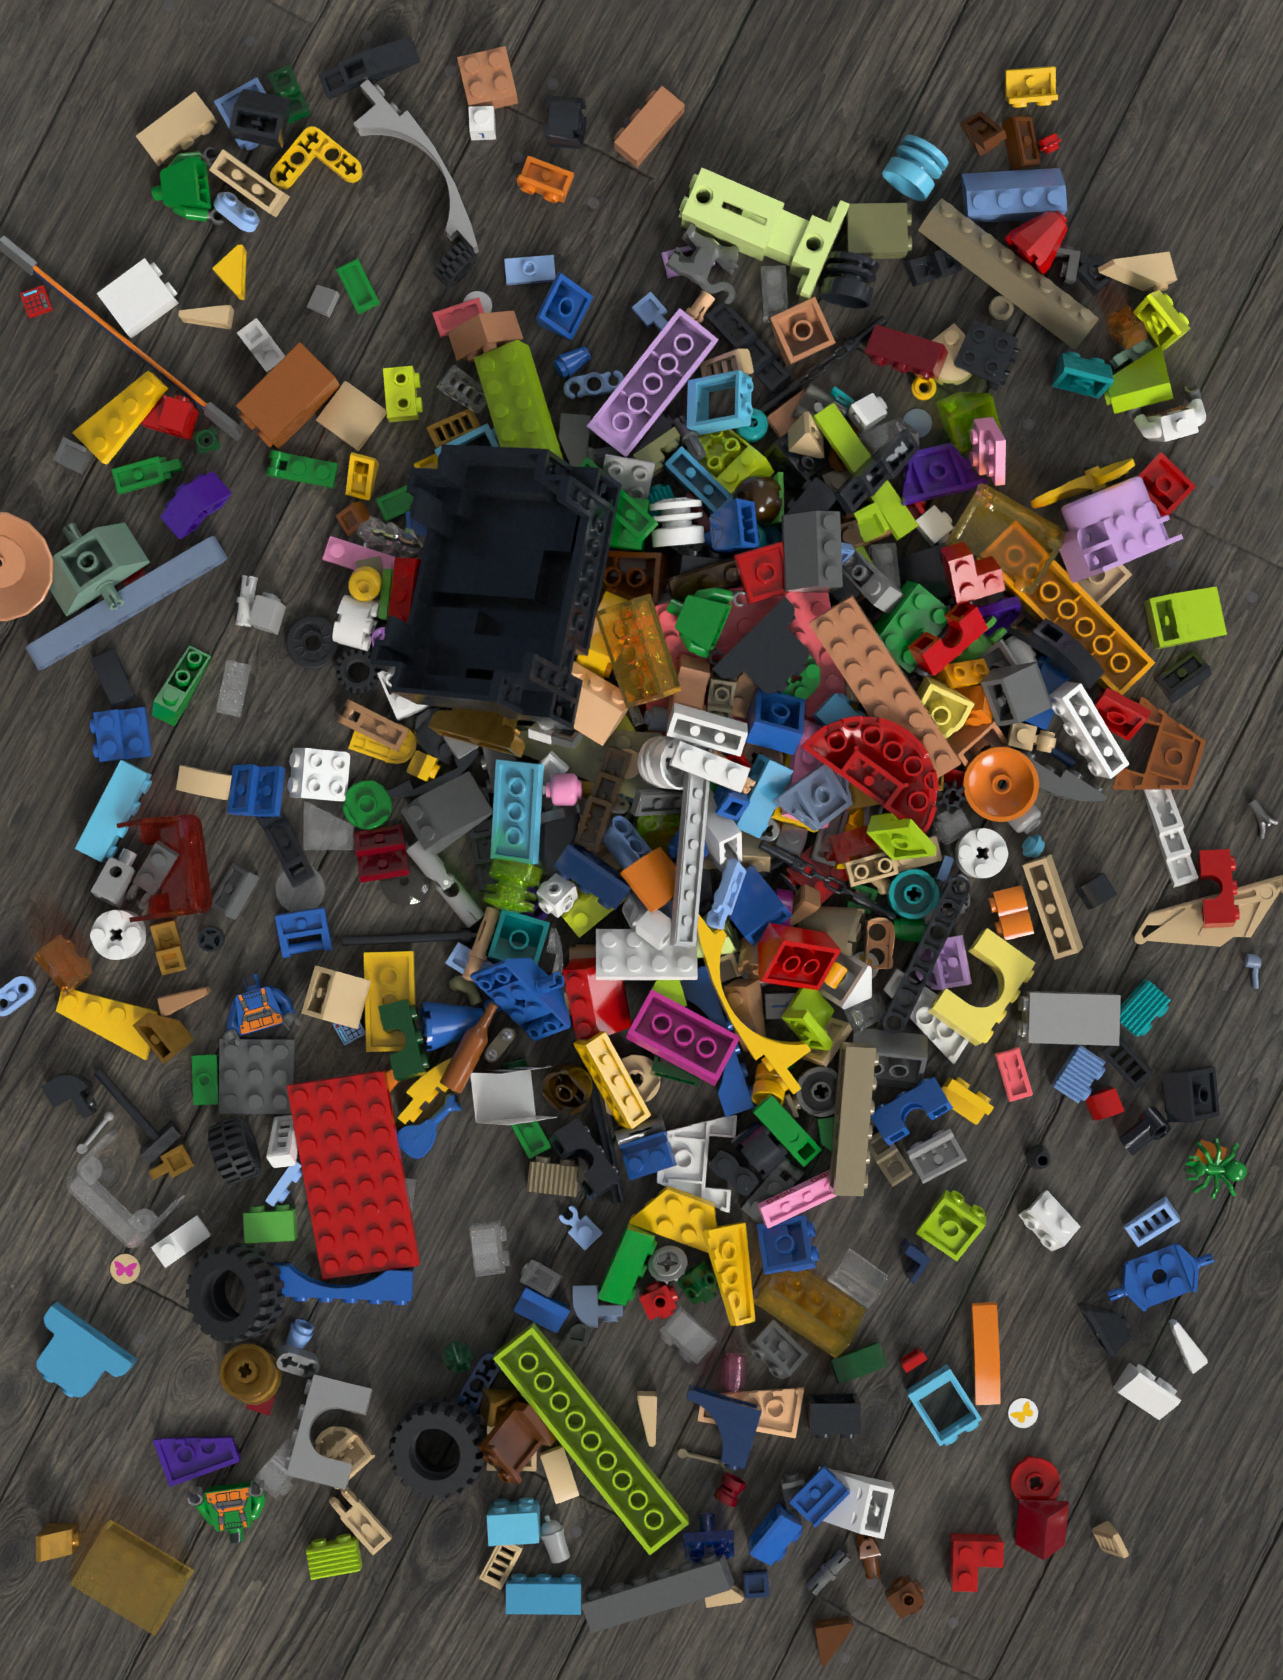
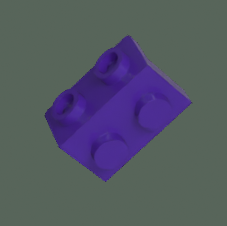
M1018 596L1012 598L1004 597L996 603L977 606L984 621L990 616L996 618L995 624L984 633L989 637L997 629L1004 627L1007 631L1004 636L1010 635L1008 633L1010 625L1020 616L1021 603Z

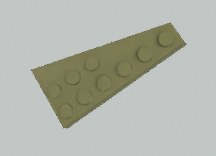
M515 726V729L521 732L519 736L524 739L526 744L523 751L524 755L541 761L552 750L570 767L567 771L568 773L576 774L578 777L595 783L597 773L601 769L608 746L621 750L632 749L639 754L647 740L658 735L663 736V733L614 730L603 746L584 735L576 747L571 749L555 743L547 744L529 738V728L531 726ZM638 773V775L631 779H624L620 793L634 799L637 789L659 788L647 784L640 773Z

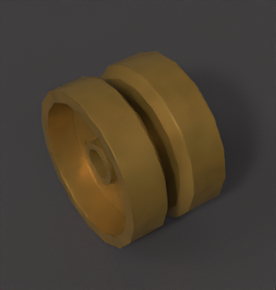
M241 1344L232 1348L224 1356L220 1364L219 1378L222 1387L229 1395L245 1404L258 1405L268 1401L276 1394L281 1385L282 1371L278 1369L274 1356L265 1349L255 1344Z

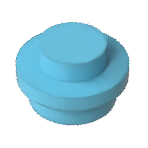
M1035 834L1025 839L1022 845L1024 856L1036 858L1041 854L1045 846L1041 836Z

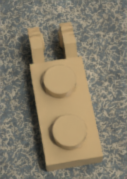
M348 1487L346 1490L341 1489L342 1495L352 1506L346 1510L336 1497H332L329 1502L341 1516L340 1519L369 1552L374 1555L393 1536Z

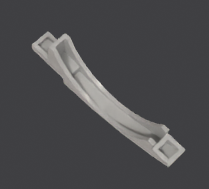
M367 79L360 87L373 107L353 123L356 131L360 136L385 135L396 137L424 151L439 167L448 185L450 211L445 229L447 238L453 242L460 236L470 249L478 253L479 250L472 225L457 187L434 145L408 110L401 115L400 110L393 102L389 104L383 98L385 93L377 83L372 85Z

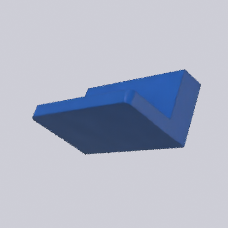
M526 1285L514 1308V1312L558 1333L564 1319L566 1320L570 1312L571 1306L553 1297L548 1298Z

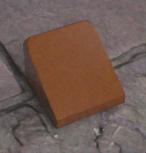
M362 501L351 503L335 515L347 536H351L373 522Z

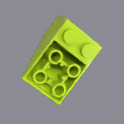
M1217 586L1159 596L1144 601L1154 650L1227 635Z

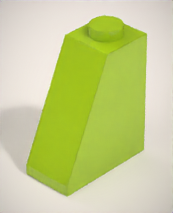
M1162 346L1154 348L1114 374L1113 384L1104 393L1107 405L1112 404L1114 414L1174 399Z

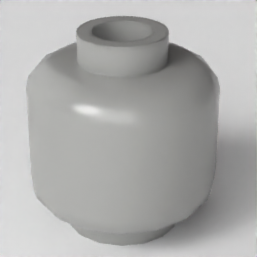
M1033 804L1024 815L1007 822L1016 832L1028 834L1040 824L1041 811Z

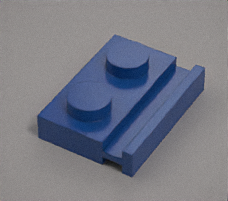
M667 1131L619 1146L624 1155L622 1157L629 1180L677 1166L671 1144L668 1142Z
M823 1465L790 1498L789 1503L816 1528L850 1494V1490Z

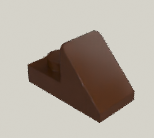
M983 112L977 113L960 124L979 156H983L998 147L1000 142L1007 138L1005 130Z

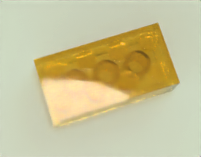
M651 594L597 611L596 618L626 709L682 691Z

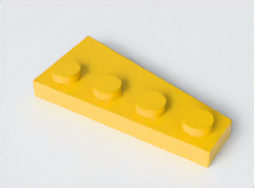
M147 371L72 433L102 463L107 465L167 391L168 387L153 373Z
M62 987L56 1012L138 1057L144 1060L148 1059L150 1047L132 1025L147 1013L159 1015V1011L67 987Z
M737 1222L702 1230L730 1325L739 1326L755 1322L746 1222Z

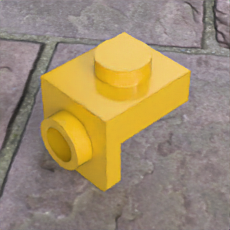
M417 750L408 766L407 773L429 782L431 778L435 779L439 771L440 765L437 764L439 760Z

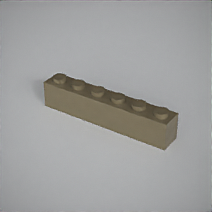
M841 1042L829 1177V1190L833 1195L864 1196V1189L868 1187V1174L866 1173V1164L870 1163L868 1140H871L873 1132L872 1125L870 1124V1115L874 1114L875 1109L874 1100H872V1090H876L877 1085L874 1066H877L879 1061V1053L871 1043Z

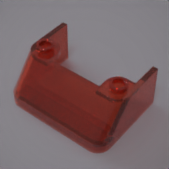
M196 815L142 818L117 823V828L137 827L139 839L143 844L154 845L157 841H160L179 854L161 885L162 894H155L148 901L149 915L130 917V923L209 911L212 906V896L202 823Z

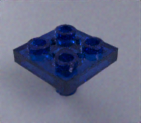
M713 1513L700 1514V1532L683 1533L685 1560H692L693 1562L702 1561V1557L711 1553H715L716 1556L724 1554L726 1560L734 1557L733 1530L715 1531V1515Z

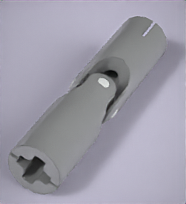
M419 840L406 850L425 876L437 882V884L435 883L436 889L467 928H470L485 915L457 878L451 873H446L444 862L437 854L425 851ZM455 882L459 888L458 895L455 897L445 895L443 891L449 889Z

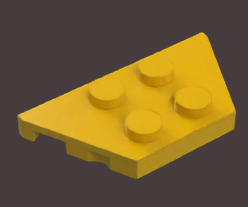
M667 1185L659 1192L656 1198H652L645 1204L643 1209L631 1216L629 1224L708 1253L702 1230L717 1227L715 1203Z

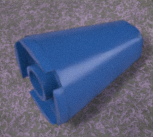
M429 1001L421 1002V1031L424 1036H427V1041L423 1043L425 1051H432L461 1041L465 1032L479 1022L483 1015V1009Z

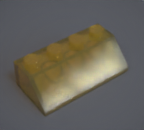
M808 1269L797 1272L788 1270L769 1274L753 1302L834 1358H837L850 1345L866 1311L865 1308Z

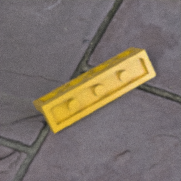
M600 1031L588 1041L578 1039L573 1043L618 1126L633 1129L651 1116L606 1032Z

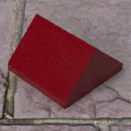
M1018 1500L1015 1544L1042 1560H1045L1065 1546L1069 1502Z

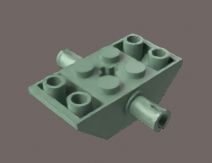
M75 523L68 524L71 531L64 527L62 533L70 545L53 556V582L50 591L67 617L100 595L103 596L110 610L118 609L115 602L121 607L124 604V600L120 597L114 586L149 564V559L126 523L97 527L82 536Z

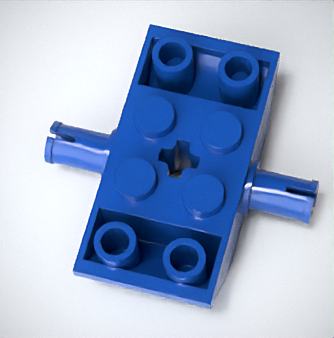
M531 958L505 959L471 973L470 978L491 998L484 1001V1010L489 1002L497 1005L496 1012L505 1011L534 1041L570 1028L571 1022L564 993L561 989L565 981L560 972H555L548 976Z

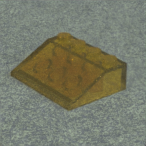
M109 1520L101 1530L70 1585L155 1636L194 1573V1570L114 1521Z

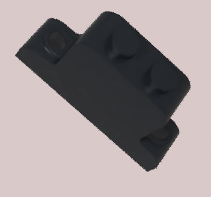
M784 597L711 671L717 677L725 680L729 679L731 682L740 673H743L763 694L770 695L777 692L780 695L790 685L787 680L793 674L798 677L808 667L805 663L809 658L808 649L787 628L796 618L792 603Z

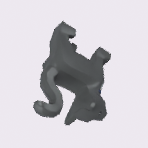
M691 223L681 239L694 250L691 257H686L683 255L682 249L676 247L666 266L677 274L686 276L691 282L698 284L708 293L713 294L724 290L726 292L724 302L725 304H730L736 295L734 286L727 281L710 283L708 275L715 261L732 275L734 269L739 267L737 265L739 248L736 245L722 246L713 238L700 235L695 231L696 226Z

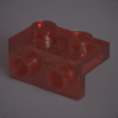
M868 825L830 836L832 849L825 851L824 855L826 861H835L836 865L851 861L850 857L858 855V858L873 854L872 850L880 848V846L867 834Z

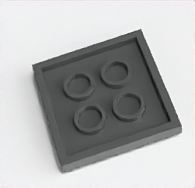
M219 1039V1114H292L286 1086L295 1083V1039H240L241 1043L238 1046L235 1043V1039H231L228 1043L229 1047L226 1046L224 1039Z

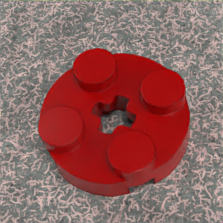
M1026 1456L1014 1466L1010 1475V1487L1017 1500L1054 1501L1060 1492L1061 1483L1057 1469L1045 1458ZM1039 1476L1040 1487L1035 1485L1031 1488L1029 1480Z

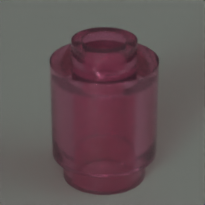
M735 1353L725 1354V1359L722 1360L720 1385L725 1386L724 1390L737 1392L739 1388L745 1387L747 1362L744 1361V1355Z

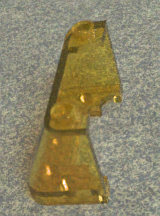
M980 483L947 538L945 545L951 546L965 542L972 554L983 559L993 556L1001 570L1012 576L1014 588L1023 593L1029 592L1033 594L1064 544L1066 532L1058 525L992 487Z

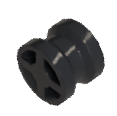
M206 927L199 932L197 943L204 951H217L224 945L225 935L217 927Z

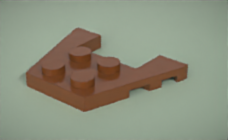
M1141 697L1139 703L1151 710L1150 716L1145 723L1158 727L1144 774L1124 768L1116 774L1111 789L1190 790L1206 741L1181 723H1177L1170 718L1163 710L1149 703L1150 701L1146 698Z

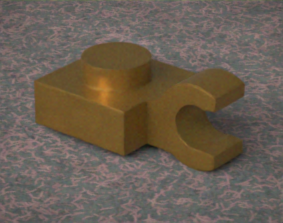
M181 1144L160 1156L163 1164L148 1172L152 1180L167 1172L173 1178L195 1166L184 1144Z

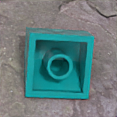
M502 909L487 960L498 963L505 959L531 958L538 965L550 923Z

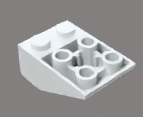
M829 1469L850 1490V1494L823 1521L859 1534L884 1539L895 1490L892 1482Z

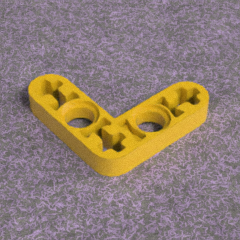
M317 127L306 128L270 172L273 185L280 190L291 187L315 157L349 183L357 182L363 175L360 162ZM317 134L318 142L310 143L308 146L310 153L308 154L300 145L303 144L306 147L309 144L308 136L314 137ZM329 149L338 150L339 156L336 160L329 161L326 159L325 154ZM296 152L304 155L303 162L298 165L291 162V156ZM343 159L349 167L352 168L355 165L356 174L350 173L347 175L346 168L341 164ZM285 163H288L290 168L295 170L294 173L289 169L286 173L287 180L285 182L283 180L278 182L277 174L283 175L287 171Z

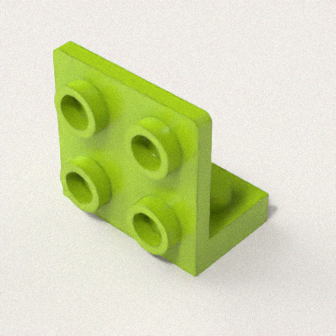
M799 988L782 1015V1019L810 1049L830 1050L834 1044L824 1029L833 1015L834 1009L818 990Z

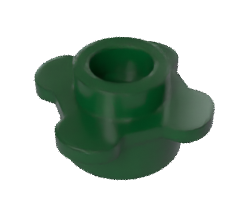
M209 427L208 430H198L193 434V438L198 445L197 452L204 455L207 451H218L221 444L217 441V430L215 428Z

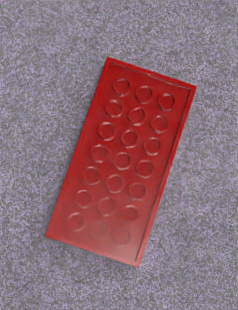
M386 1070L287 1085L322 1280L419 1266L421 1263Z

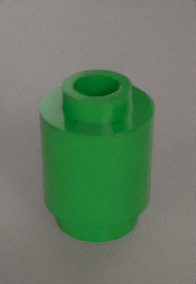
M900 916V918H895L893 921L895 938L899 941L919 942L927 926L924 918L908 919Z

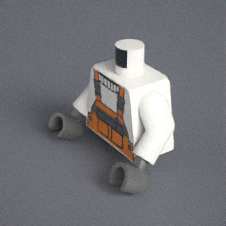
M1195 384L1196 389L1193 391L1188 390L1187 386H1185L1186 400L1190 404L1147 416L1142 414V407L1127 410V417L1134 419L1142 435L1149 441L1166 442L1198 433V426L1206 421V412L1201 400L1200 386Z

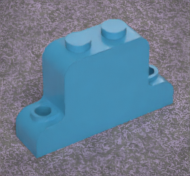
M59 1302L54 1303L44 1316L45 1327L54 1333V1337L38 1358L37 1368L41 1372L42 1378L50 1383L55 1382L61 1386V1391L67 1396L83 1397L94 1387L104 1371L115 1377L122 1376L137 1361V1358Z

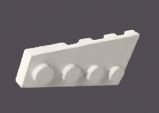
M895 969L883 988L891 998L904 974L898 969ZM908 976L910 981L917 983V981ZM924 986L910 1019L925 1035H928V1038L952 1064H955L969 1041L927 1011L937 997V994ZM902 993L899 995L898 1001L903 1005H908L912 1001V997L907 993Z

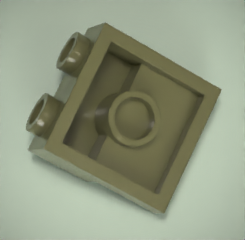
M673 427L635 453L633 459L655 462L652 479L663 472L665 456L668 457L678 450L680 434Z

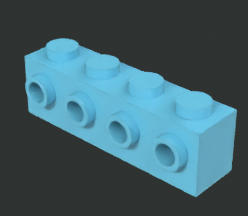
M120 760L75 849L100 862L107 863L110 857L113 858L118 850V847L115 845L120 837L123 838L129 829L127 822L130 816H135L140 808L141 803L138 801L142 793L146 794L152 784L150 780L152 774L127 761Z

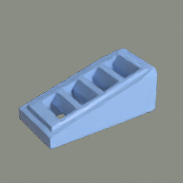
M1165 1196L1125 1224L1124 1228L1139 1247L1180 1222V1217ZM1162 1209H1165L1169 1215L1167 1219L1162 1214ZM1154 1214L1160 1220V1224H1157L1152 1216ZM1147 1220L1153 1229L1149 1231L1143 1221ZM1138 1225L1145 1235L1141 1237L1134 1228Z

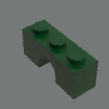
M405 999L378 1006L383 1031L386 1033L400 1031L406 1037L405 1047L400 1052L389 1055L394 1079L402 1081L426 1075V1068L430 1067L427 1053H422L420 1044L424 1043L421 1028L417 1029L415 1019H418L416 1005H411V1002Z

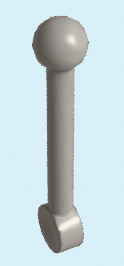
M106 1112L104 1119L87 1140L77 1146L78 1153L83 1154L87 1152V1146L108 1121L113 1120L114 1115L112 1112Z

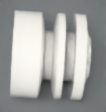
M682 497L662 499L654 504H649V511L661 510V516H654L653 518L657 522H662V528L654 529L651 532L652 546L662 547L705 543L704 526L692 525V519L703 516L702 512L691 513V507L702 506L701 500Z
M660 735L647 740L638 754L637 765L643 780L652 787L683 790L685 771L670 766L669 763L677 742L687 743V741Z

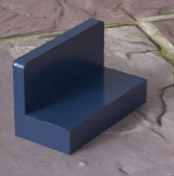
M904 1238L899 1246L906 1255L914 1259L904 1274L914 1284L931 1259L925 1251Z

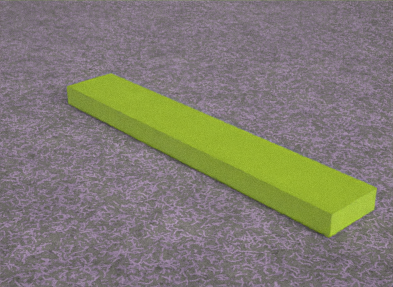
M832 403L812 417L851 475L871 457L835 403ZM888 480L874 496L867 497L871 504L877 503L889 526V530L896 540H899L919 526L905 505L902 506L900 497Z

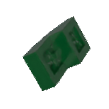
M290 64L267 74L276 96L293 100L288 124L311 115Z
M874 1342L856 1351H848L829 1360L836 1381L839 1384L888 1366L880 1342Z

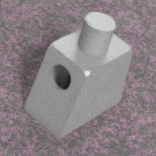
M123 848L118 860L111 857L108 859L91 890L97 899L120 909L137 873L131 867L137 854ZM122 872L121 876L115 878L116 873Z

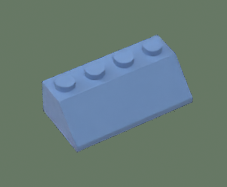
M1060 168L961 174L964 216L971 219L974 223L1032 220L1048 210L1054 213L1059 211L1063 215L1067 211L1066 185Z

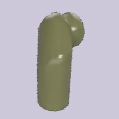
M462 975L455 976L449 981V987L452 991L458 990L467 993L471 1005L482 1002L475 982L464 979Z

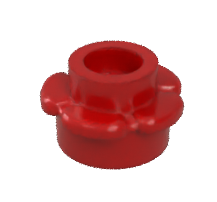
M1053 133L1039 140V151L1044 150L1046 154L1060 148L1058 143L1062 141V138L1059 139L1057 133Z

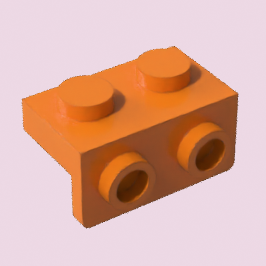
M528 156L521 175L517 177V184L525 193L533 195L536 192L543 195V198L549 202L557 203L559 201L564 203L574 178V173Z

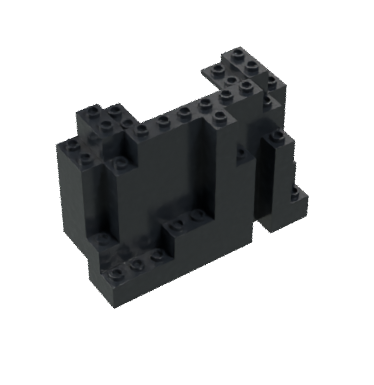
M442 444L441 452L438 456L437 469L411 467L406 490L407 493L414 496L410 506V517L428 528L426 539L423 543L421 563L418 567L417 583L413 591V602L410 614L408 615V623L389 615L384 630V640L375 639L370 661L371 665L393 675L391 692L418 705L496 712L508 719L535 721L547 728L573 730L583 680L571 673L575 655L588 656L622 484L600 468L571 466L549 449Z

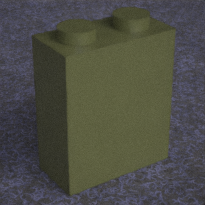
M907 203L849 204L846 214V252L861 254L872 259L906 258L908 251L912 250V235H908L907 226H911L912 213L907 211Z

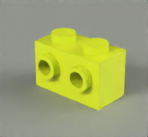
M413 366L383 368L386 410L389 422L419 420L418 413L423 412L421 397L417 398L416 388L421 387L419 373H415Z

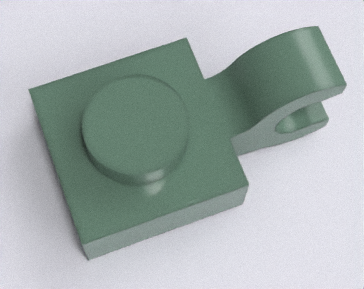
M1140 330L1119 345L1122 352L1113 357L1109 362L1114 369H1117L1128 360L1130 363H1133L1154 348L1142 330Z

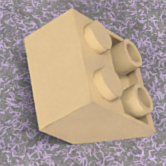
M315 965L301 1014L358 1029L371 981Z

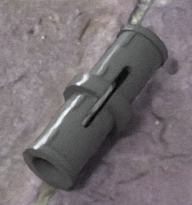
M659 1116L658 1118L641 1122L633 1129L623 1128L615 1130L614 1133L620 1146L627 1142L666 1131L662 1116Z
M839 1548L826 1564L822 1563L820 1565V1570L805 1585L809 1590L812 1589V1593L817 1596L830 1580L834 1581L837 1578L836 1574L851 1561V1558Z

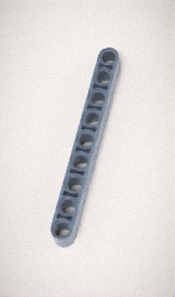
M209 537L119 590L118 594L124 600V604L120 607L115 602L118 609L110 610L104 599L35 640L26 647V650L38 670L47 668L222 564L228 557L216 537Z

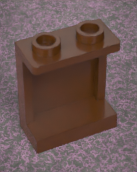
M514 1402L478 1448L484 1454V1460L498 1471L497 1476L507 1484H520L523 1481L519 1476L521 1470L541 1445L551 1446L556 1437L530 1404Z

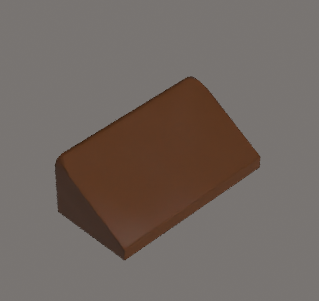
M1013 116L1004 121L1002 128L1007 136L1005 143L1011 170L1041 165L1032 116Z

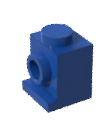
M718 785L713 796L717 806L716 814L734 821H738L750 804L748 795L744 794L743 791L741 793L721 785Z

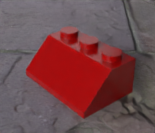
M769 923L758 942L759 980L765 983L819 990L841 949L826 932Z
M596 958L572 959L563 969V975L576 1039H591L600 1031L606 1032L608 1036L630 1028L632 1022L624 980H596Z

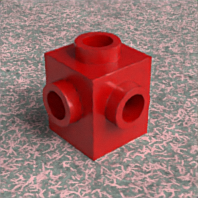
M653 1282L646 1286V1291L639 1294V1299L649 1320L659 1316L661 1319L672 1315L674 1313L673 1309L677 1308L675 1301L679 1300L676 1290L673 1286L668 1287V1284L665 1282ZM663 1298L664 1300L662 1302H658L656 1299Z

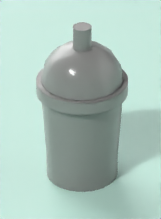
M545 1515L546 1522L541 1526L540 1538L545 1544L551 1562L560 1563L570 1557L564 1535V1527L558 1521L550 1520L549 1515Z

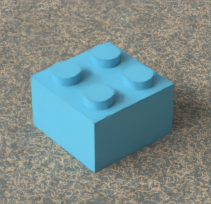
M523 1497L516 1502H509L508 1499H496L494 1503H490L487 1513L488 1546L539 1543L541 1533L539 1500H534L532 1497Z

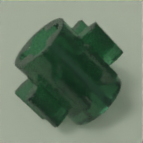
M460 1341L447 1345L445 1348L447 1354L441 1355L444 1366H447L448 1371L452 1370L455 1373L466 1371L470 1367L469 1360L474 1359L473 1352L468 1344L463 1345Z

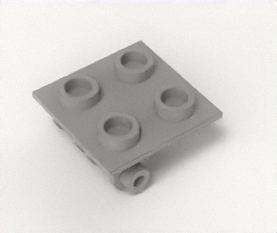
M605 454L603 471L621 483V489L630 497L648 500L655 462Z

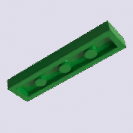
M588 457L578 466L599 468ZM621 489L615 519L642 542L658 523Z

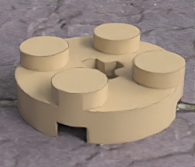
M636 1054L622 1058L621 1061L629 1076L631 1074H641L640 1079L643 1082L641 1085L636 1083L635 1087L644 1103L651 1100L660 1087V1077L650 1075L653 1061L644 1055Z

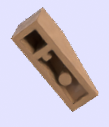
M737 978L724 986L725 998L737 1018L752 1031L766 1037L760 980ZM739 1039L743 1051L749 1052L742 1040Z

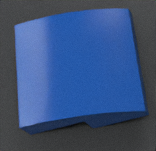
M254 764L233 765L227 813L243 816H280L285 768L281 766L258 767Z

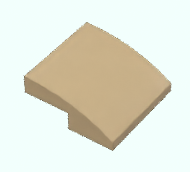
M344 381L316 421L359 452L385 417L387 411L357 388Z

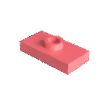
M478 297L433 312L432 314L442 338L448 336L449 331L475 315L484 313Z
M1015 1047L995 1053L1008 1102L1032 1096L1033 1093L1020 1048Z

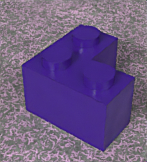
M213 471L204 476L199 474L191 483H182L175 489L174 493L176 495L164 505L166 509L160 518L181 539L196 531L206 516L222 508L232 492Z

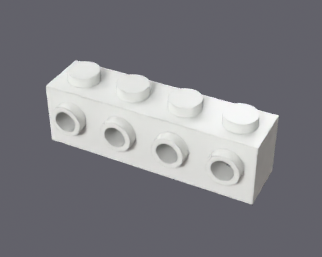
M1066 681L1049 695L1053 711L1063 720L1065 731L1074 738L1077 743L1075 745L1077 751L1086 758L1089 763L1087 765L1088 769L1093 775L1111 779L1129 765V762L1081 683Z

